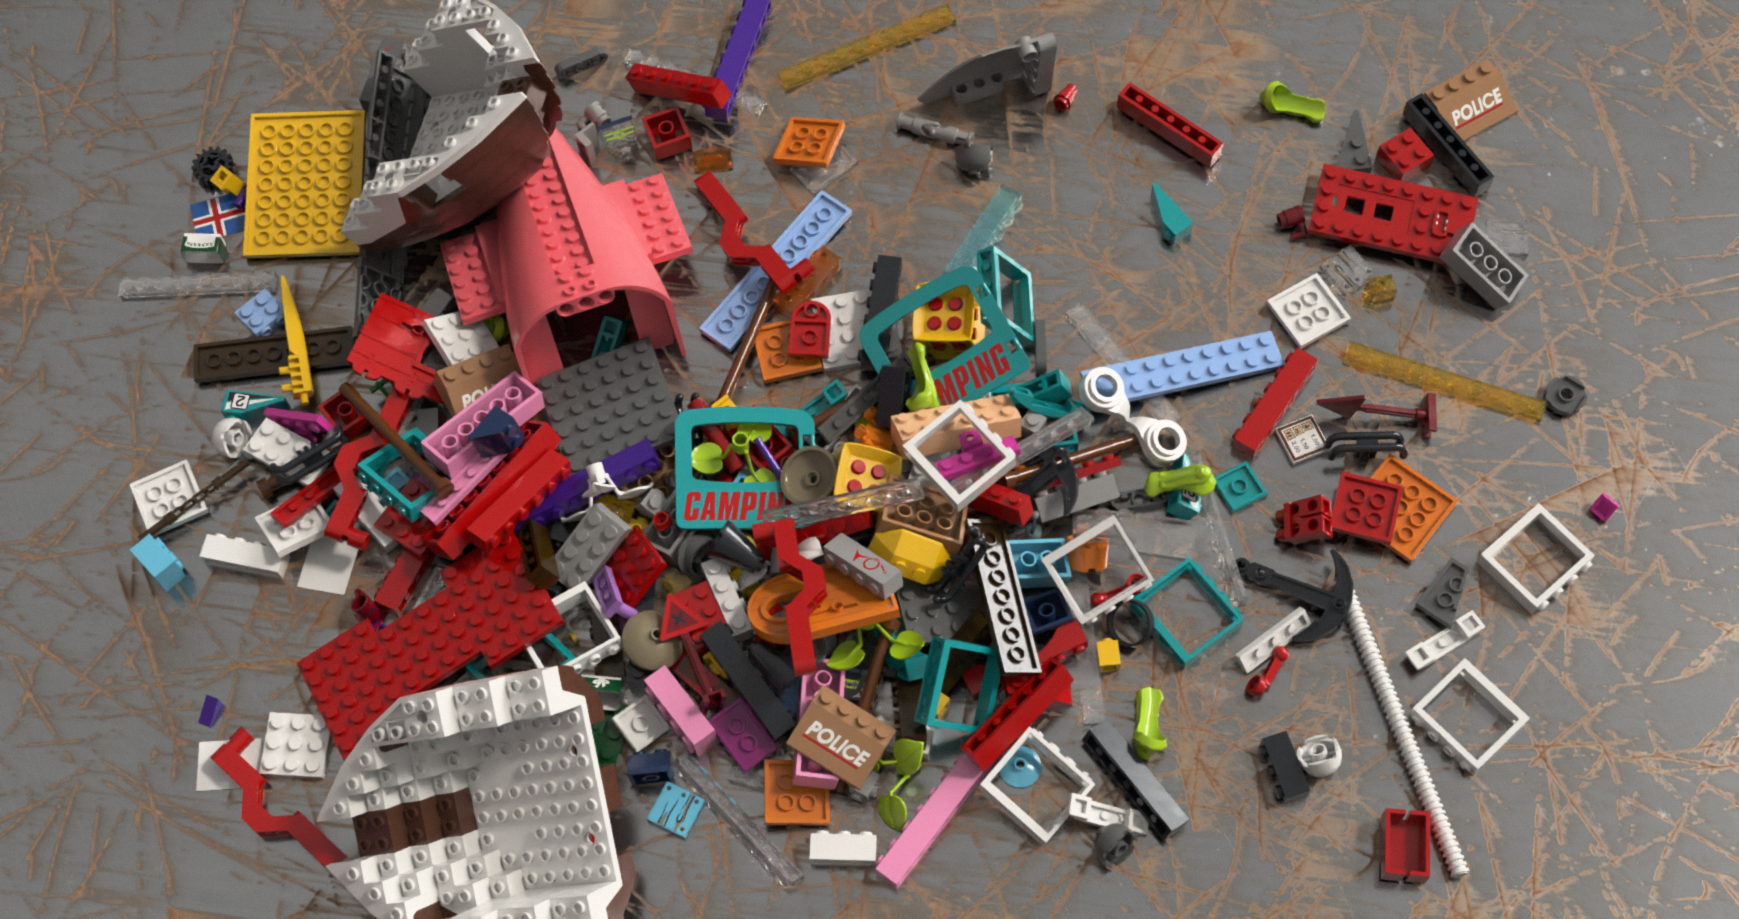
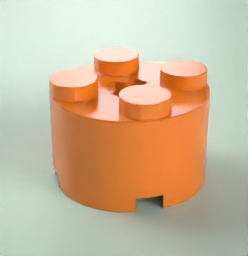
M1079 529L1078 533L1068 536L1067 542L1079 536L1088 529ZM1098 534L1067 553L1070 568L1079 572H1088V569L1094 568L1095 572L1106 569L1109 536Z

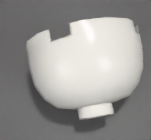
M225 418L213 428L211 436L212 445L219 454L225 457L240 458L243 455V447L248 443L249 437H252L251 428L245 420Z
M1315 735L1304 741L1305 745L1302 748L1299 746L1296 755L1301 767L1311 776L1326 777L1334 773L1341 764L1342 752L1334 737L1330 739L1328 735Z

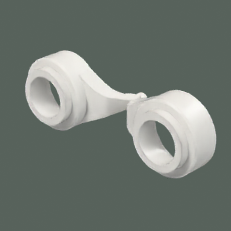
M1097 367L1081 379L1079 396L1083 404L1092 411L1116 416L1121 419L1123 426L1131 427L1140 442L1143 453L1151 462L1158 465H1167L1183 455L1187 441L1184 431L1178 424L1170 420H1156L1148 417L1129 418L1130 404L1124 393V384L1121 377L1114 370L1107 367ZM1097 378H1105L1110 381L1113 386L1112 397H1103L1096 391L1095 381ZM1165 430L1174 436V450H1166L1161 447L1158 442L1159 431Z

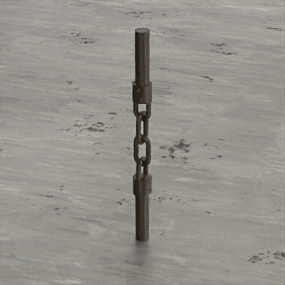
M244 459L222 476L216 477L211 481V484L197 492L181 506L168 512L163 516V519L139 535L138 538L142 540L148 534L153 536L167 525L170 526L186 511L207 498L209 494L225 486L226 482L250 466V463ZM201 493L205 494L203 497L197 500V496H199ZM192 502V504L189 505L187 508L184 507L188 503ZM180 510L181 513L176 516L174 513Z

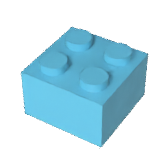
M148 534L130 549L133 555L166 592L186 577L182 571L185 567L159 537L154 539Z

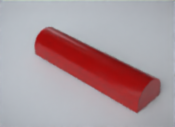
M696 398L687 405V408L699 409L708 408L703 399ZM700 426L709 442L718 445L723 455L728 449V445L732 443L721 426ZM733 449L725 459H722L731 475L745 467V463Z

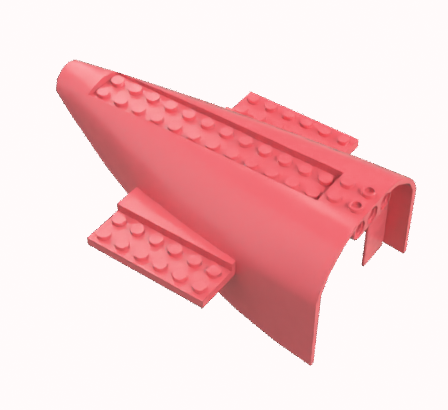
M555 128L554 133L548 140L551 148L550 156L544 160L542 168L531 179L497 204V219L476 225V232L439 243L464 326L506 313L514 352L523 378L532 385H535L536 388H538L536 379L564 369L546 314L556 309L558 315L566 317L608 304L615 298L614 290H625L639 340L649 337L653 348L658 349L673 344L675 339L682 357L686 356L672 301L654 265L692 253L693 248L662 173L625 184L624 179L602 186L571 144Z

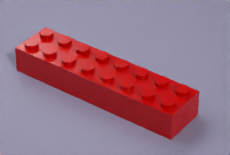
M530 419L526 421L520 428L525 435L522 444L512 453H508L437 526L433 524L423 534L420 540L435 556L450 560L460 557L463 549L472 543L468 540L467 528L549 449H557L558 443L562 439L547 422Z

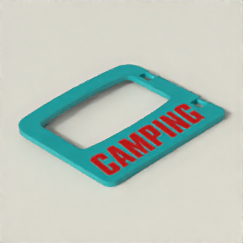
M962 266L944 274L898 300L865 323L859 336L862 347L879 375L882 365L891 364L879 343V335L924 304L953 289L967 285L991 325L992 330L990 334L962 354L930 371L936 388L939 406L952 405L959 400L962 402L973 401L983 397L1027 371L1030 367V360L981 274L970 266ZM980 286H982L984 292L987 295L982 299H980L978 293L975 290ZM1013 341L1018 351L1011 353L1007 343ZM917 379L911 380L910 397H912L916 389Z
M744 406L689 409L678 415L675 421L676 524L681 530H721L729 520L739 530H752V524L770 523L777 520L794 518L795 529L797 530L818 523L817 505L803 507L792 503L784 495L780 481L750 483L698 480L692 475L691 431L694 427L720 424H769L795 427L798 430L799 449L807 447L803 446V436H810V446H815V424L809 413L798 409Z

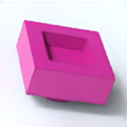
M1603 492L1589 510L1604 522H1607L1620 505Z

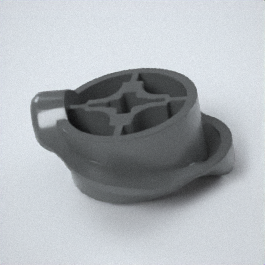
M692 530L681 542L677 550L678 567L686 575L687 579L695 584L706 581L701 563L713 559L706 555L710 545L717 537L712 530Z

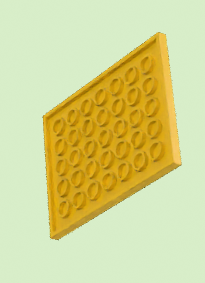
M365 110L251 114L243 257L245 259L359 255V246L342 234L341 229L351 202L355 198H360L363 191L367 116Z

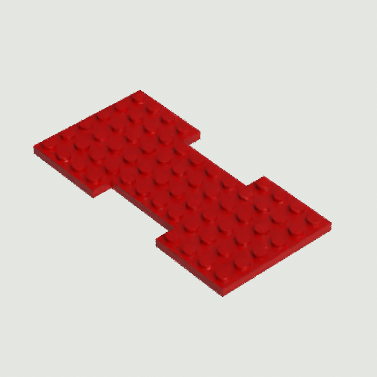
M514 532L506 535L500 544L488 554L477 547L441 570L439 573L447 588L378 632L372 621L367 617L297 662V666L344 761L367 729L398 698L427 691L481 655H484L489 666L495 669L565 624L549 593L527 580L521 555L522 547Z

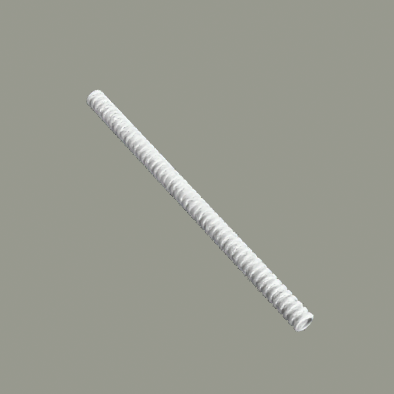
M1337 580L1332 584L1333 588H1335ZM1353 590V602L1346 621L1350 624L1349 628L1352 629V635H1355L1356 646L1360 647L1359 653H1362L1363 663L1367 665L1366 670L1370 672L1368 675L1372 677L1371 682L1375 684L1373 687L1377 690L1376 695L1380 696L1378 700L1382 702L1381 707L1384 708V714H1387L1386 719L1389 720V726H1392L1391 732L1395 733L1393 737L1397 738L1396 744L1399 745V751H1402L1401 756L1405 758L1403 761L1407 763L1406 769L1410 770L1408 774L1412 776L1411 781L1415 782L1413 786L1417 788L1416 793L1420 795L1419 800L1423 802L1421 806L1425 807L1424 811L1430 812V826L1433 827L1434 838L1438 839L1437 845L1441 846L1439 850L1443 852L1442 857L1446 859L1445 864L1449 866L1447 870L1451 871L1450 877L1458 878L1464 876L1470 870L1465 867L1467 863L1463 861L1464 856L1460 854L1462 851L1458 848V842H1455L1456 836L1452 835L1454 831L1450 829L1451 824L1447 823L1448 817L1444 815L1446 812L1442 810L1443 805L1439 803L1438 792L1434 791L1435 785H1432L1433 780L1429 778L1430 773L1426 771L1428 768L1424 766V759H1421L1420 748L1416 747L1417 741L1413 740L1415 736L1411 734L1410 724L1406 722L1407 717L1404 716V710H1401L1402 705L1398 703L1400 700L1396 697L1397 692L1393 691L1395 687L1391 685L1392 680L1389 679L1390 675L1386 673L1387 668L1384 667V661H1381L1382 656L1379 655V649H1376L1377 644L1374 643V637H1371L1370 626L1366 625L1368 622L1364 619L1365 614L1361 613L1363 609L1359 607L1360 602L1357 601L1358 597L1354 595L1356 592ZM1342 601L1339 602L1341 606L1344 605Z

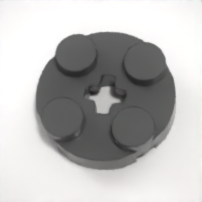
M1572 376L1556 377L1549 382L1545 390L1544 402L1557 414L1571 417L1581 411L1587 401V394L1584 390L1585 386L1580 380ZM1568 392L1571 399H1564L1561 393L1565 394Z

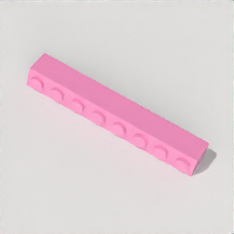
M960 753L953 763L955 765L951 771L947 770L941 778L942 783L938 788L934 787L929 793L927 803L925 805L921 804L915 812L916 817L913 821H908L902 828L903 834L900 838H895L888 847L890 851L886 856L881 855L875 864L876 874L898 889L990 767L984 772L974 765L965 753L964 755Z

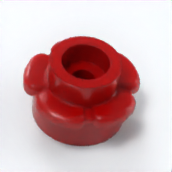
M664 511L657 512L653 516V526L658 531L670 528L672 516Z

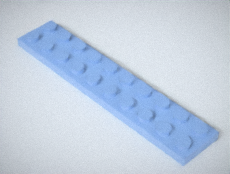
M821 190L776 240L772 247L789 268H792L804 258L811 262L852 215V210ZM752 267L699 327V331L730 353L744 338L769 281V277L761 267ZM777 290L771 306L782 295L779 290Z
M1272 331L1104 367L1114 370L1121 377L1124 384V393L1128 401L1131 402L1278 370L1279 367H1284V362ZM1092 369L1081 371V379ZM1097 378L1095 381L1096 391L1103 397H1112L1113 386L1110 381L1105 378Z

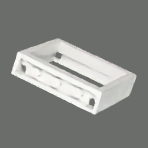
M961 400L903 445L906 457L958 512L1016 466L1015 452L1010 447L1006 448L1001 443L1002 439L996 432L992 433L988 429V424L985 420L978 418L974 414L973 408L968 403L964 404ZM961 413L1004 459L959 495L917 448Z
M1538 503L1481 553L1477 563L1525 609L1534 614L1537 610L1540 612L1549 605L1548 600L1551 597L1556 599L1564 591L1562 587L1566 584L1572 585L1578 579L1577 574L1580 571L1585 573L1593 565L1591 560L1595 555ZM1538 519L1580 561L1536 599L1494 557Z
M1114 514L1041 558L1081 625L1085 622L1089 625L1098 619L1097 615L1103 611L1105 614L1111 612L1116 608V603L1121 600L1123 603L1129 601L1134 597V592L1139 589L1141 592L1147 590L1152 586L1151 582L1154 581ZM1113 526L1145 577L1083 614L1052 563Z
M585 581L552 599L560 614L587 600L610 637V640L564 665L574 667V671L580 674L585 668L598 664L605 657L614 655L622 649L620 636L608 617L603 615L600 604ZM532 646L527 647L525 651L536 669L544 668Z
M1466 658L1417 703L1409 714L1417 726H1421L1427 731V735L1431 740L1442 745L1445 753L1459 761L1461 768L1467 769L1472 775L1488 762L1530 719ZM1459 674L1514 724L1478 760L1423 710Z
M1029 726L976 788L1038 843L1044 845L1068 818L1069 804L1045 831L995 787L991 780L1027 739L1081 787L1077 794L1086 796L1095 783L1092 782L1087 772H1081L1075 767L1076 763L1071 758L1064 757L1059 753L1060 749L1054 743H1048L1042 738L1043 734L1040 731L1038 732Z

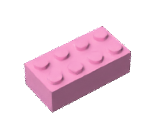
M665 665L644 679L646 684L644 690L647 693V697L653 705L657 704L660 710L659 713L666 722L670 720L671 729L678 738H682L684 746L690 754L694 752L697 757H700L719 743L715 729Z

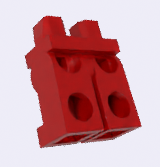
M1322 494L1292 503H1284V509L1276 511L1277 522L1280 524L1284 523V528L1277 529L1276 538L1281 542H1291L1297 545L1318 538H1333L1332 520H1330L1332 518L1331 500Z

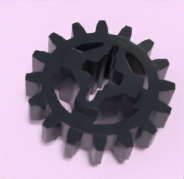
M211 146L209 151L202 149L203 154L197 153L198 159L192 160L194 166H191V169L194 172L195 178L201 184L205 182L207 186L212 183L210 179L221 165L234 173L232 167L235 166L231 154H228L226 149L221 151L219 146L215 150Z

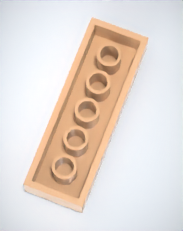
M1009 394L963 402L964 404L968 403L975 411L974 414L978 418L984 419L988 424V429L992 433L996 432L1001 439L1011 435L1014 438L1021 437L1022 417ZM954 404L891 416V437L902 460L908 459L904 454L903 445ZM960 413L920 445L917 450L923 456L961 449L959 435L976 429ZM980 434L983 444H988L989 442ZM973 437L966 438L968 441L973 439Z

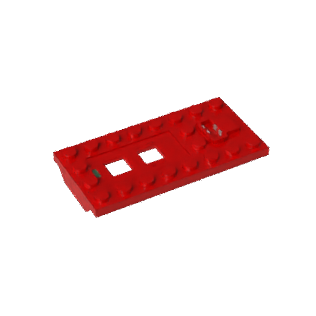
M1323 164L1307 233L1448 265L1439 256L1459 228L1471 222L1474 223L1479 198ZM1347 198L1364 201L1361 215L1344 211ZM1376 204L1393 208L1391 221L1373 217Z

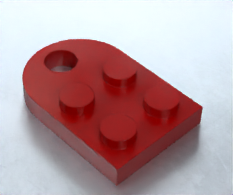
M806 301L799 304L793 310L790 326L789 357L829 359L831 314L824 304L817 301ZM810 308H815L817 310V313L814 315H809L807 313V310Z

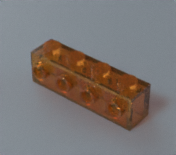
M823 245L819 250H815L809 260L816 272L804 281L799 282L797 286L783 295L781 292H778L774 297L775 311L788 320L791 319L793 310L799 304L815 298L842 268L841 257Z

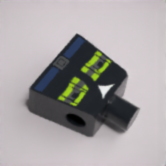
M854 667L845 670L844 698L858 706L869 669ZM883 672L880 674L870 710L873 709L884 684L885 673Z

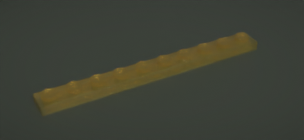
M945 4L778 71V78L786 91L956 22V17L949 4Z
M1352 341L1349 342L1343 360L1353 365L1537 422H1541L1547 404L1546 401Z

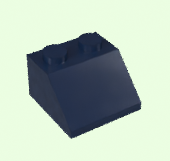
M494 406L468 437L481 457L487 458L512 453L522 444L525 435L514 417Z
M1059 587L1024 600L1031 631L1034 635L1074 620Z
M658 749L654 753L647 754L640 751L628 756L627 776L632 787L666 783L667 781L675 782L671 751Z

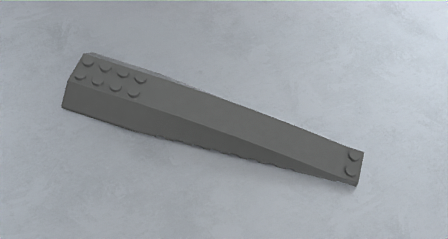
M381 49L377 50L368 112L364 185L366 181L374 179L380 163L408 159L410 157L432 99L407 73L394 66L395 56ZM411 245L376 253L359 247L355 319L352 338L357 339L381 292L400 301L402 292L400 287L404 282V268L408 264L407 254L408 250L411 249Z

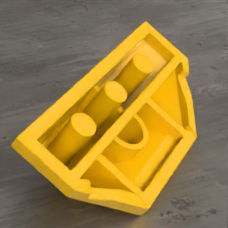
M905 529L875 533L867 548L900 569L902 577L924 585L940 581L944 575L940 571L941 567H947L944 563L946 560H951L942 543Z

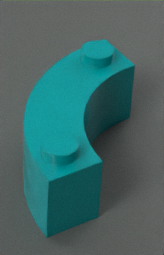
M902 622L900 623L898 633L893 632L892 638L895 640L899 633L904 631ZM875 626L873 632L877 641L880 630ZM890 642L885 658L890 669L895 668L898 671L897 676L905 681L923 678L928 655L919 651L914 656L905 660L894 659L890 654V648L894 643Z

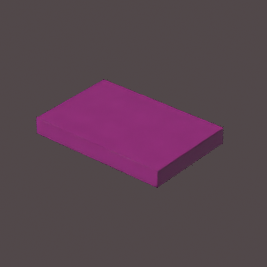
M742 696L708 719L715 729L717 737L744 774L779 749V746Z

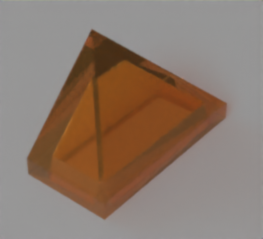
M710 146L692 152L694 172L733 168L730 148Z

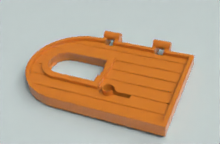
M827 563L819 564V566L823 567L827 597L820 604V607L816 608L809 616L812 640L901 617L894 593L884 600L880 596L874 595L863 585H859L854 579L842 574L834 566H830ZM784 573L767 580L754 591L748 602L747 614L750 625L758 636L769 642L790 644L786 616L773 617L769 615L768 611L778 603L794 600L804 589L803 582L788 573Z

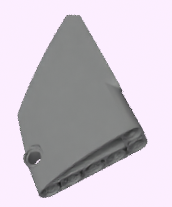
M1052 32L1035 38L1024 36L1019 38L1015 44L973 57L950 70L917 99L919 102L926 104L951 96L956 104L964 105L1001 93L1004 90L1005 83L1019 78L1024 80L1029 93L1031 92L1033 96L1051 91L1057 50L1056 39Z

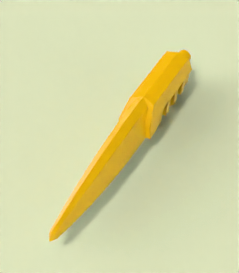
M280 275L289 356L288 366L279 367V375L290 374L291 384L281 385L282 393L292 392L293 400L300 399L301 405L307 406L309 405L308 398L312 397L314 392L304 333L287 280L283 275Z

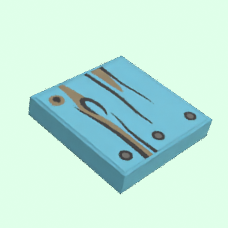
M667 781L651 809L647 821L686 839L706 801Z

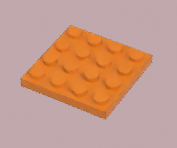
M1390 453L1371 476V479L1403 486L1391 544L1383 545L1411 564L1459 500Z

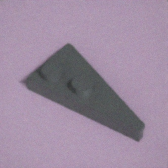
M1354 110L1336 166L1368 172L1372 171L1370 154L1359 110Z

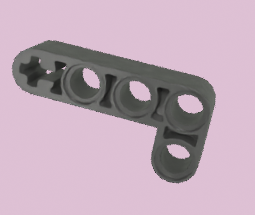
M437 288L420 310L438 317L458 312L459 308L455 297Z

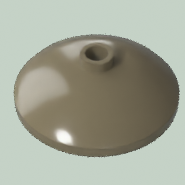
M807 446L794 452L785 462L780 476L781 489L786 498L792 503L803 507L815 506L826 500L834 491L838 469L836 459L826 449L818 446Z
M654 610L639 612L627 621L622 631L621 643L625 655L634 665L647 671H657L664 665L670 668L679 660L684 650L681 637L665 642L659 641L664 616L663 612ZM653 633H657L659 638L654 637Z

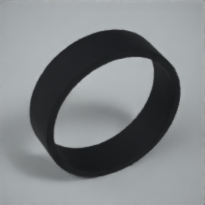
M1138 600L1116 603V608L1108 613L1106 620L1110 637L1113 640H1118L1119 645L1127 647L1145 643L1151 637L1154 630V617L1150 608ZM1128 602L1141 607L1146 614L1148 622L1144 637L1134 644L1121 640L1116 634L1113 625L1116 611L1120 606Z

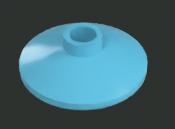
M1020 746L999 771L1000 776L1012 787H1029L1040 777L1042 769L1041 760L1035 751L1028 747ZM1017 762H1023L1024 767H1017Z

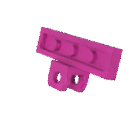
M268 407L263 412L265 417L279 425L290 429L295 427L294 433L311 442L314 441V443H316L317 439L311 434L312 431L317 433L320 431L329 432L333 426L319 414Z
M970 430L959 435L962 453L935 462V467L945 480L948 481L999 463L1004 458L989 443L983 445V440L976 430ZM1013 435L1002 439L1001 443L1006 448L1010 447L1016 456L1021 455L1020 448ZM967 437H973L970 441L966 440Z

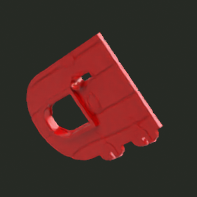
M381 292L346 362L352 364L353 372L359 376L366 372L365 378L368 380L376 381L381 377L394 383L395 391L401 395L408 391L407 397L417 400L423 396L434 402L444 404L432 383L436 370L420 363L426 348L429 345L436 347L422 326L425 319L434 318V316ZM403 324V325H405V326L411 328L412 330H410V329H408V328H406V327H403V326H401V325Z

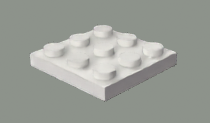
M1317 273L1270 298L1266 303L1300 349L1349 323L1351 317Z
M459 311L425 319L422 323V326L447 366L499 347L483 320L464 326Z
M187 459L129 484L147 530L163 519V516L168 512L181 506L200 491ZM200 494L196 498L197 500H199L203 496L202 494ZM202 500L179 517L177 521L170 526L167 525L152 537L209 513L205 501ZM192 502L188 503L184 507L187 508L189 505L192 504ZM178 510L174 514L177 516L181 511Z
M320 504L285 529L271 518L270 512L277 507L254 517L257 525L279 558L324 537V531L330 519Z
M270 712L259 774L261 776L324 780L331 734L322 715Z

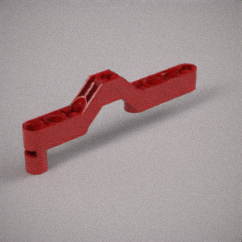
M710 170L693 181L701 194L725 222L719 244L734 266L761 267L783 295L797 286L799 282L804 281L816 272L807 258L789 268L770 244L766 246L745 245L741 240L744 224L749 220L734 199Z
M393 385L380 416L399 433L414 399L407 397L408 391H405L404 395L399 394L395 391ZM374 427L370 435L343 445L337 455L334 466L344 490L324 531V537L340 543L347 541L348 546L362 551L368 546L370 533L356 529L354 525L367 500L368 490L359 487L355 477L358 472L357 464L389 444Z
M794 518L777 520L770 523L752 524L755 543L776 541L780 573L786 572L804 584V589L790 604L785 605L795 677L816 674L817 667L809 616L827 597L823 567L799 554Z
M242 726L229 738L230 741L226 745L220 746L210 756L243 789L241 818L260 837L292 835L325 868L328 864L348 858L301 812L297 811L294 815L271 816L262 807L263 787L268 781L240 756L255 740Z

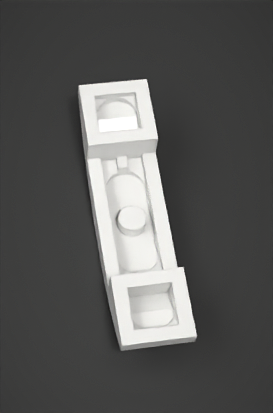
M1471 610L1452 624L1451 629L1447 627L1425 642H1420L1404 654L1418 671L1464 644L1483 630L1485 625L1474 611Z
M1070 793L1069 816L1097 827L1120 823L1130 828L1137 835H1147L1148 822L1138 810L1131 808L1125 810L1091 801L1092 798Z

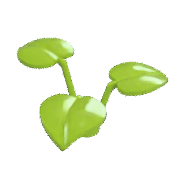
M739 424L737 433L732 437V444L728 445V449L723 455L721 448L715 443L707 442L697 446L692 451V468L703 474H715L723 468L722 459H725L733 449L735 453L745 455L750 473L752 474L747 476L743 483L777 481L774 474L766 468H760L756 473L754 472L748 451L749 441L754 443L753 440L759 436L763 442L769 440L772 434L771 425Z
M876 623L857 628L858 644L855 641L841 643L834 650L826 664L835 670H849L856 667L865 656L864 651L860 649L863 646L861 629L871 630L876 626L891 643H894L890 648V654L897 660H905L914 656L924 646V640L921 635L914 631H902L895 640Z
M904 738L897 740L893 748L896 760L883 761L880 758L873 769L874 772H878L880 764H896L897 772L903 775V778L888 792V796L883 795L878 801V810L881 818L889 827L897 831H902L907 817V810L903 800L896 795L893 796V793L906 779L910 778V775L915 774L921 768L924 742Z

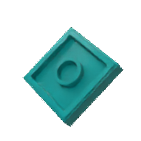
M1247 460L1215 476V489L1231 514L1268 496L1267 491Z

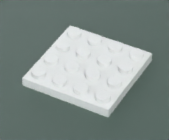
M869 289L811 299V301L824 304L831 314L829 359L822 358L824 372L861 366V362L857 361L858 351L863 349L859 336L864 324V316L869 313V309L866 308L867 298L872 295V291ZM813 308L814 314L817 313V310L815 308ZM896 323L892 326L888 359L890 361L895 360L902 353Z

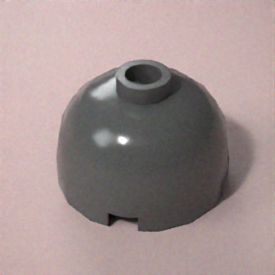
M970 144V147L965 149L964 145L955 147L956 163L963 171H967L968 175H980V172L988 169L993 162L994 148H991L989 145Z
M1120 823L1102 826L1096 832L1094 841L1096 856L1109 868H1112L1110 864H1121L1134 850L1135 847L1132 843L1134 840L1137 842V834Z

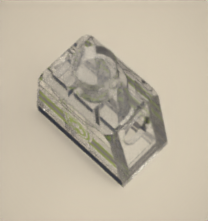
M632 115L597 126L599 136L613 158L622 157L625 163L634 160L633 153L637 152L639 147Z

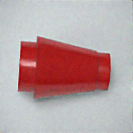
M1068 84L1054 97V106L1060 111L1069 109L1077 92V87L1074 84Z

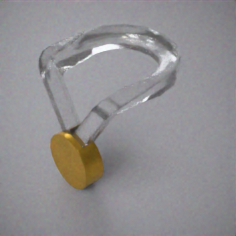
M586 607L573 612L565 619V626L574 645H577L579 640L573 632L569 621L587 611Z

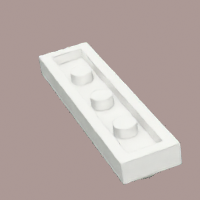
M1298 607L1235 654L1245 673L1248 674L1271 657L1272 651L1276 646L1287 645L1292 641V636L1299 634L1311 624L1305 609Z

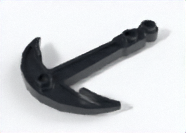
M1025 441L1017 443L1021 453L1035 459L1040 457L1045 464L1015 491L1029 495L1031 499L1036 493L1059 478L1062 483L1060 488L1064 503L1063 515L1068 517L1076 504L1079 490V478L1070 458L1061 449L1047 442ZM986 513L981 517V519L1002 520Z
M1334 549L1330 550L1335 565V580H1337L1333 592L1281 575L1261 564L1249 563L1245 558H1238L1233 564L1237 575L1247 576L1251 581L1267 587L1272 586L1325 610L1319 621L1315 620L1305 630L1292 636L1293 642L1312 641L1331 633L1347 617L1353 602L1354 584L1350 569L1345 560ZM1244 563L1245 567L1238 568V564ZM1262 570L1265 572V574L1263 576H1258L1257 572ZM1338 601H1342L1344 605L1342 607H1337L1336 603Z

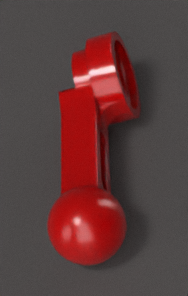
M1139 573L1131 574L1124 586L1105 593L1096 592L1090 597L1091 606L1095 608L1131 586V582L1139 581L1145 576ZM1139 589L1133 594L1138 595L1139 593H1141V590Z
M1276 646L1273 649L1272 658L1262 676L1257 674L1247 683L1246 691L1249 694L1260 696L1266 690L1267 685L1271 686L1282 662H1285L1289 657L1286 647Z

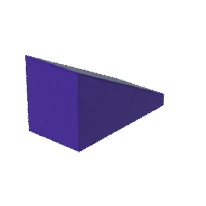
M206 695L198 723L211 727L222 706V702L215 697Z

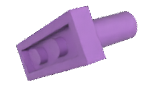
M605 565L592 580L603 615L611 618L617 613L629 620L638 611L623 603L612 569Z

